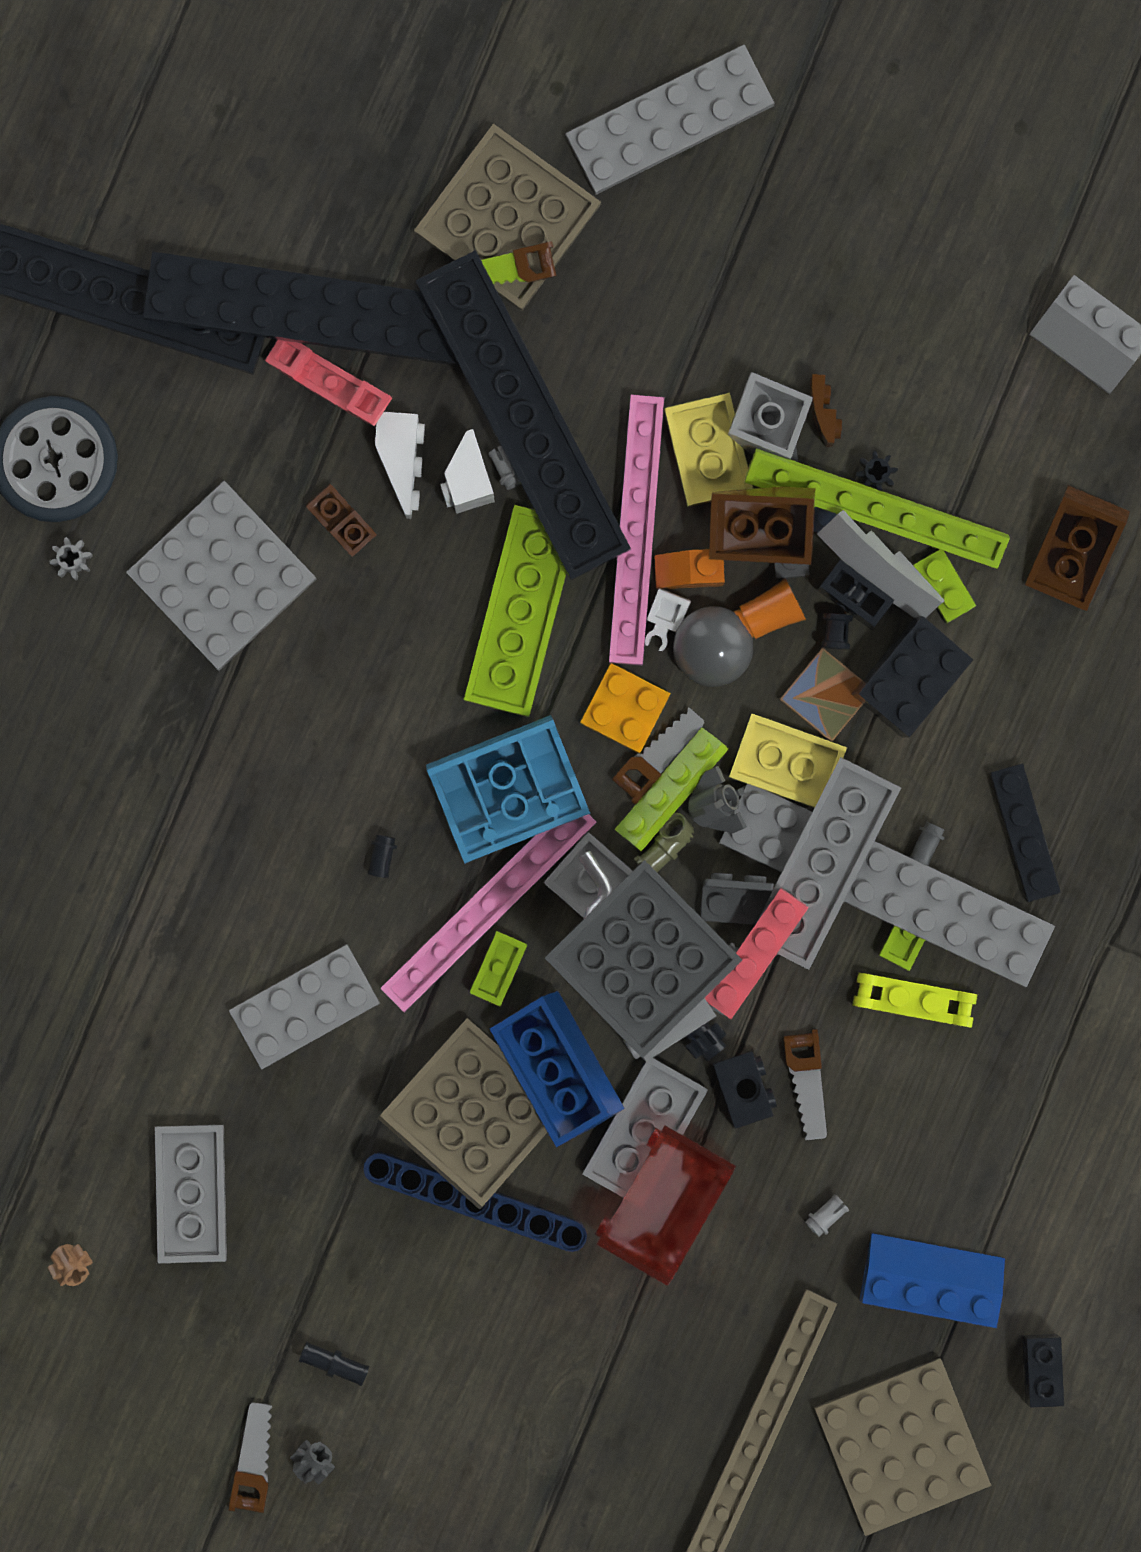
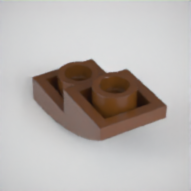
M812 374L810 378V397H813L811 408L815 425L825 447H833L835 439H841L842 419L836 418L837 409L823 408L824 404H830L831 385L825 384L826 375Z
M330 483L305 505L351 557L377 535Z

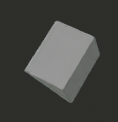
M751 372L728 435L749 454L754 455L755 449L758 448L791 459L813 397Z

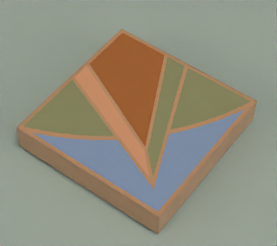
M822 648L781 697L780 701L828 741L832 742L863 705L851 695L862 680Z

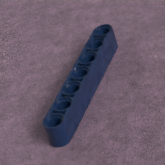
M383 1152L372 1154L364 1163L363 1170L366 1178L370 1182L565 1251H578L586 1243V1228L576 1219L495 1192L485 1203L484 1208L479 1211H472L466 1205V1197L452 1184L453 1195L449 1199L441 1200L437 1198L434 1193L435 1184L447 1180L436 1170ZM374 1159H383L388 1163L389 1172L385 1177H376L371 1173L370 1164ZM407 1170L417 1171L421 1177V1184L414 1189L407 1188L402 1182L404 1172ZM503 1204L515 1206L518 1213L516 1219L511 1222L502 1221L498 1216L499 1207ZM543 1215L549 1220L550 1225L547 1231L536 1233L530 1228V1221L534 1216ZM569 1226L577 1227L582 1234L580 1241L573 1245L565 1243L562 1239L563 1230Z

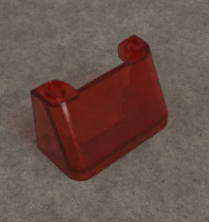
M665 1125L662 1131L655 1128L646 1146L651 1148L647 1159L612 1219L604 1217L595 1235L600 1237L597 1243L598 1246L668 1286L737 1165Z

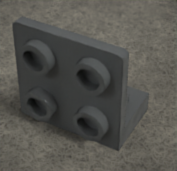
M712 873L711 879L703 880L701 918L708 922L756 925L774 884L766 883L767 877L746 875L743 882L732 881L733 874Z

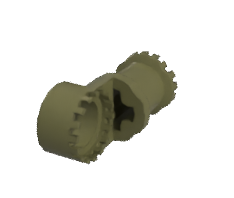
M674 813L659 830V834L654 838L655 843L641 856H636L634 858L635 862L640 865L645 860L658 873L671 859L675 860L678 857L677 853L691 841L690 837L693 838L692 833H694L693 826L684 815ZM683 824L680 833L670 836V831L673 830V827Z

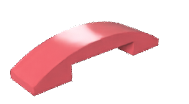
M278 340L265 359L269 365L292 380L372 426L376 425L392 400L390 395L364 380H359L315 354L310 348L301 343Z

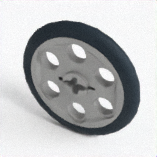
M48 396L37 398L19 406L7 416L0 426V494L13 508L23 515L45 522L73 520L91 511L103 500L110 490L117 472L118 454L115 439L104 419L85 403L69 397ZM60 417L67 418L71 424L69 432L63 436L54 434L52 430L53 422ZM34 428L38 431L39 438L34 445L25 446L22 444L20 435L24 429ZM83 440H91L95 444V453L89 458L80 457L77 453V446ZM48 441H50L52 449L58 455L63 454V458L58 461L61 477H58L57 470L51 463L46 464L45 460L50 458L49 452H51ZM20 460L28 461L32 469L30 475L23 479L15 477L13 473L14 465ZM77 472L85 473L88 476V485L80 491L74 490L70 486V478ZM43 483L55 485L56 495L52 500L43 501L39 498L38 489Z

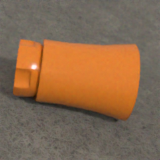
M786 578L755 599L739 606L741 610L734 611L752 638L755 637V639L787 625L806 620Z

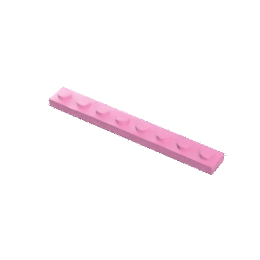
M631 395L620 528L631 550L617 557L609 663L643 665L664 397Z
M588 814L535 835L381 987V990L403 1012H406L597 822Z

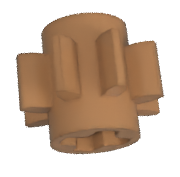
M65 1244L53 1252L51 1259L54 1264L48 1266L47 1269L54 1280L57 1279L60 1286L65 1284L76 1286L87 1278L89 1272L86 1266L91 1265L93 1262L88 1253L83 1251L79 1244L76 1246Z

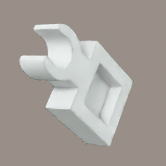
M659 588L647 617V621L656 625L647 634L645 645L648 646L652 636L657 635L662 639L659 651H663L668 645L667 633L669 629L677 631V628L685 618L691 600Z

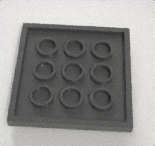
M645 860L545 957L558 973L642 1058L742 961Z

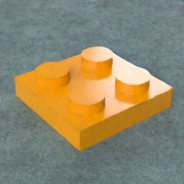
M611 663L580 724L637 753H641L671 693Z

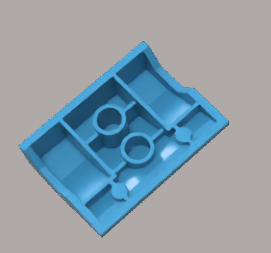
M551 715L426 764L427 772L436 790L464 863L590 814Z

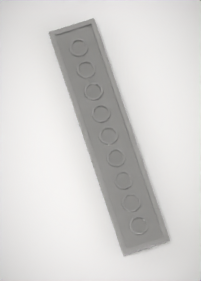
M747 784L744 790L745 794L739 800V808L734 812V814L741 813L747 827L735 833L724 832L719 844L782 873L812 812L769 791ZM875 841L844 900L845 903L899 927L1025 988L1028 986L1055 928L1054 925Z

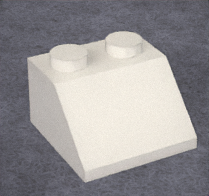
M473 429L468 430L444 473L446 482L440 484L447 508L454 506L456 514L495 502L494 493Z

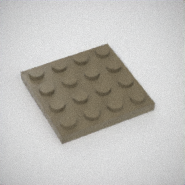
M492 124L414 229V233L452 261L476 250L480 259L483 260L512 253L516 249L552 241V260L554 266H556L600 207L601 201L495 124ZM538 252L528 254L531 270L536 274L542 273ZM516 279L513 283L506 281L504 284L496 282L494 286L501 297L523 311L545 280L528 283L519 282Z
M468 1018L378 1117L386 1127L478 1209L483 1207L547 1133L545 1126L501 1048Z
M940 1357L814 1407L865 1536L991 1486Z

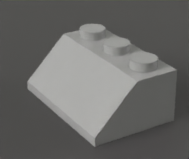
M1075 275L1029 334L1109 395L1141 355V324Z

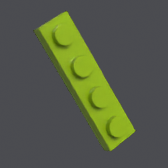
M701 728L615 830L638 850L642 851L696 788L704 772L712 769L727 752L728 748L704 728Z

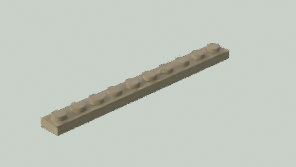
M805 1289L686 1552H725L837 1306L836 1302Z

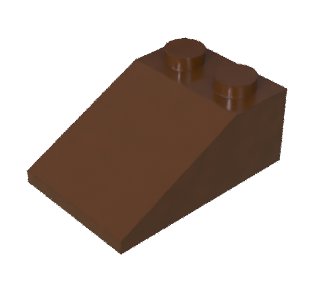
M1068 485L1025 585L1087 611L1124 530L1130 511Z
M771 487L712 492L709 559L811 565L816 488Z

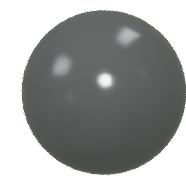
M710 606L695 610L684 618L674 635L673 653L679 669L688 679L702 686L719 687L732 683L746 671L753 656L754 644L751 634L733 611L723 607Z

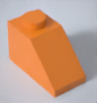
M709 549L686 550L655 555L656 589L723 586L725 583L724 560L709 559Z

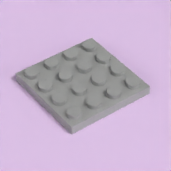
M225 481L126 572L219 671L317 580L307 567Z

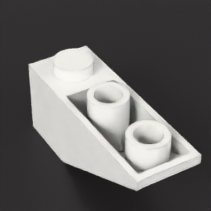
M383 412L376 424L375 446L406 518L411 519L412 510L418 511L420 490H414L415 477H421L422 457H416L417 444L424 443L425 424L419 423L418 414Z

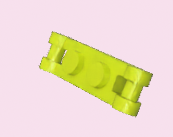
M858 972L857 983L860 984L858 995L854 996L852 1006L972 1028L973 1018L970 1016L972 1005H976L977 994ZM873 986L882 987L880 1000L871 999ZM950 1000L959 1001L957 1015L947 1013Z

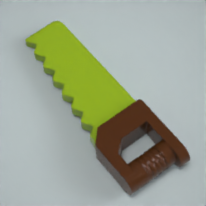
M552 241L516 249L512 253L481 260L493 284L496 282L504 284L506 281L513 283L516 279L519 282L532 283L557 276L552 260ZM538 252L542 273L536 274L531 270L528 254Z

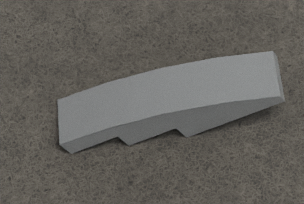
M844 510L838 513L817 533L847 565L894 599L893 604L912 617L923 616L926 618L945 601L900 551L894 555L872 530L865 534Z

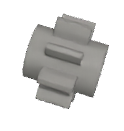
M66 537L64 539V546L61 548L57 546L52 547L57 555L56 559H52L49 562L53 566H61L58 571V576L61 578L69 572L74 580H78L77 572L82 569L87 572L90 571L85 563L86 559L93 557L91 552L83 553L81 551L84 547L82 540L78 541L74 546L71 545L70 540ZM70 551L79 556L78 559L74 560V566L72 567L63 562V559L68 558V552Z

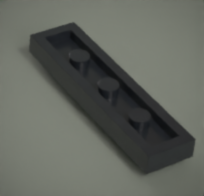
M1023 763L989 773L1026 901L1031 902L1061 893Z

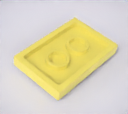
M730 393L664 408L687 507L711 502L712 492L753 489L751 484L745 483L748 465L744 449L728 435L735 415Z
M751 714L729 778L815 808L840 757L844 758L847 747Z

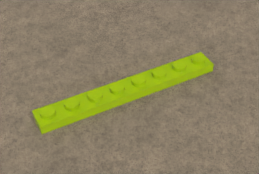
M758 448L755 449L745 476V483L760 488H816L815 507L836 514L844 510L853 520L996 569L999 567L1010 540L1008 534Z

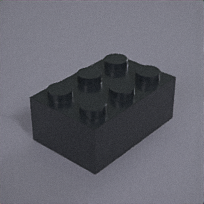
M914 617L851 695L901 738H910L974 659L925 617Z

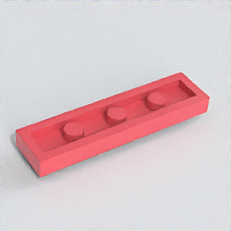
M780 888L736 952L742 961L705 997L708 1004L732 1019L809 907Z

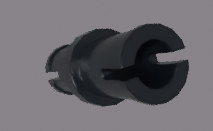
M306 1341L298 1361L325 1371L326 1376L332 1378L333 1375H336L361 1387L370 1367L369 1365H364L341 1356L342 1352L335 1350L333 1353Z

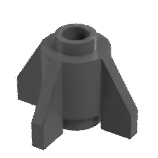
M719 766L704 772L689 799L688 813L690 818L702 827L735 833L747 827L741 813L734 814L735 810L739 808V796L745 794L746 786L735 790L731 785H722L721 783L725 782Z

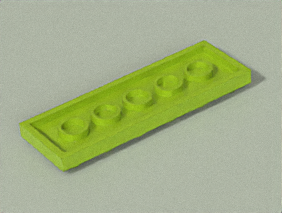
M514 505L464 701L525 717H529L567 573L533 509Z

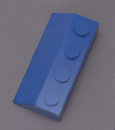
M559 991L542 996L490 1028L556 1147L625 1109Z
M871 1233L859 1300L864 1304L997 1328L1003 1296L1005 1258Z

